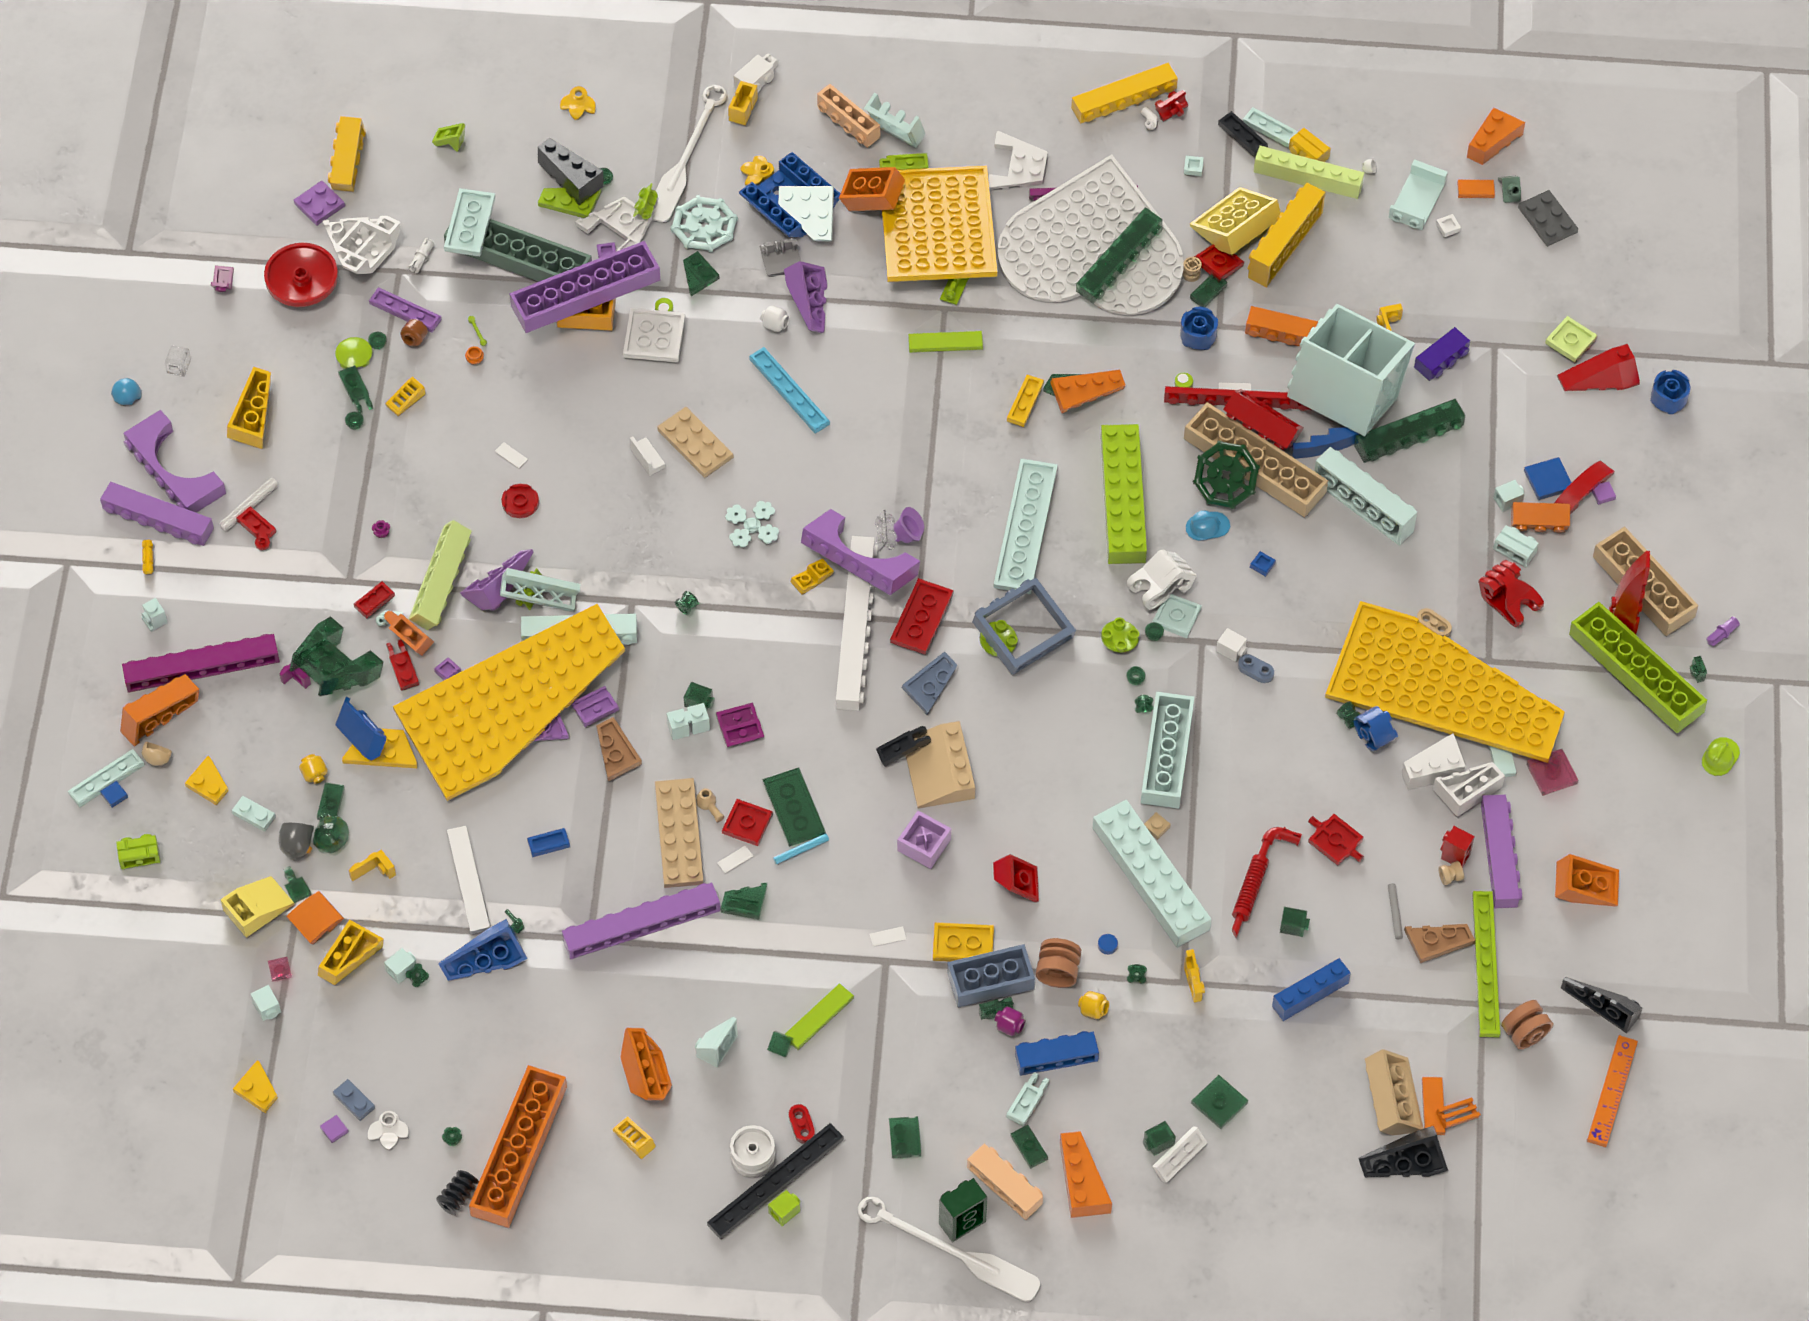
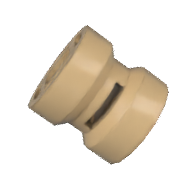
M1196 257L1186 258L1183 262L1182 276L1186 281L1195 282L1200 278L1201 261Z
M1459 861L1452 862L1450 866L1442 865L1438 867L1439 876L1444 885L1451 884L1454 880H1464V872Z

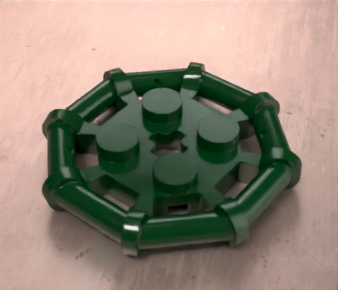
M1219 440L1210 449L1197 456V467L1192 482L1206 500L1207 505L1228 507L1232 510L1236 509L1237 505L1252 494L1255 495L1258 472L1261 468L1245 444L1239 445ZM1225 450L1235 451L1237 453L1235 457L1226 456ZM1219 451L1220 457L1213 462L1208 460ZM1242 457L1245 458L1249 467H1244L1240 461ZM1206 464L1209 466L1207 477L1202 478L1204 465ZM1224 471L1231 472L1229 474L1230 479H1223ZM1251 472L1249 484L1246 485L1244 481L1245 476ZM1209 482L1214 491L1211 494L1204 483ZM1243 488L1245 490L1237 497H1234V493L1239 489ZM1219 493L1228 494V500L1217 498Z

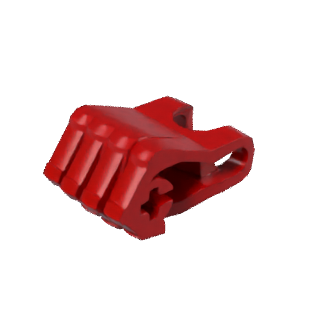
M1503 560L1500 565H1495L1492 570L1487 571L1485 576L1478 580L1481 596L1484 601L1497 610L1512 626L1519 627L1524 621V616L1520 611V604L1527 605L1532 611H1538L1544 607V600L1531 585L1518 579L1521 576V569L1514 562Z

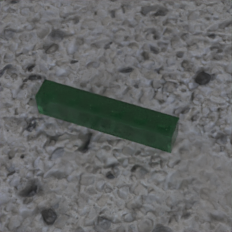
M1145 207L1076 283V292L1092 304L1097 299L1101 300L1105 290L1108 287L1111 288L1116 283L1117 277L1120 274L1123 275L1127 271L1128 265L1138 259L1142 249L1148 248L1151 244V239L1162 232L1163 219Z
M1455 398L1370 430L1366 436L1359 434L1355 437L1354 447L1364 463L1376 461L1379 457L1392 455L1400 449H1407L1416 443H1423L1432 437L1442 436L1448 431L1460 429L1464 426L1466 415Z

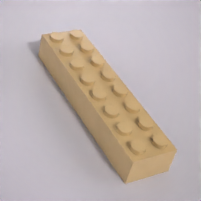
M1208 402L1185 426L1184 439L1203 452L1210 449L1219 440L1239 445L1245 444L1261 468L1258 472L1256 486L1303 517L1327 493V479L1253 431L1245 428L1236 420L1229 418L1225 413ZM1225 450L1226 456L1235 457L1237 453L1235 451ZM1219 451L1211 457L1216 460L1220 457ZM1242 457L1240 461L1244 467H1249L1245 458ZM1251 472L1247 473L1245 476V479L1248 481L1250 479Z

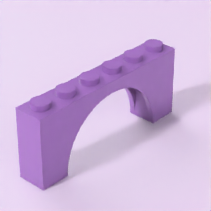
M160 409L123 433L125 441H123L124 445L129 451L132 450L134 452V456L139 463L142 462L145 465L147 473L149 475L153 474L160 488L164 487L170 500L174 499L177 506L197 513L225 495V485L214 471L201 477L184 478L167 472L159 464L157 454L160 445L166 437L173 433L171 421Z
M829 509L803 528L802 544L889 595H892L918 576L920 561L906 552L896 557L879 559L857 554L847 548L839 538L844 529L845 517L832 509Z

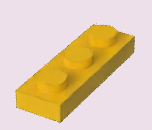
M1026 375L1007 416V422L1022 427L1025 426L1044 385L1043 379Z

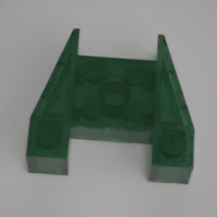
M331 616L318 623L293 653L289 669L292 672L300 668L319 684L318 695L320 697L333 694L335 690L344 689L345 691L350 690L352 686L359 685L362 687L380 678L384 663L371 650L353 661L341 652L336 646L341 642L344 627Z

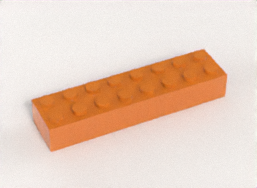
M530 1065L527 1066L470 1202L469 1209L472 1217L507 1228L510 1227L567 1089L565 1076Z

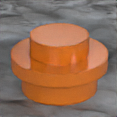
M472 346L466 351L465 358L470 364H478L483 360L484 353L479 347Z

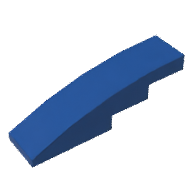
M1347 427L1328 428L1327 435L1310 436V442L1293 443L1291 454L1294 459L1320 456L1329 447L1339 451L1363 441L1365 436Z

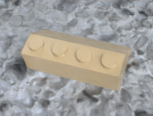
M1384 1049L1365 1058L1366 1072L1370 1082V1090L1374 1101L1373 1106L1376 1111L1377 1125L1380 1132L1393 1136L1409 1134L1423 1129L1409 1059Z

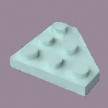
M779 186L778 204L802 225V229L812 240L832 241L834 187Z

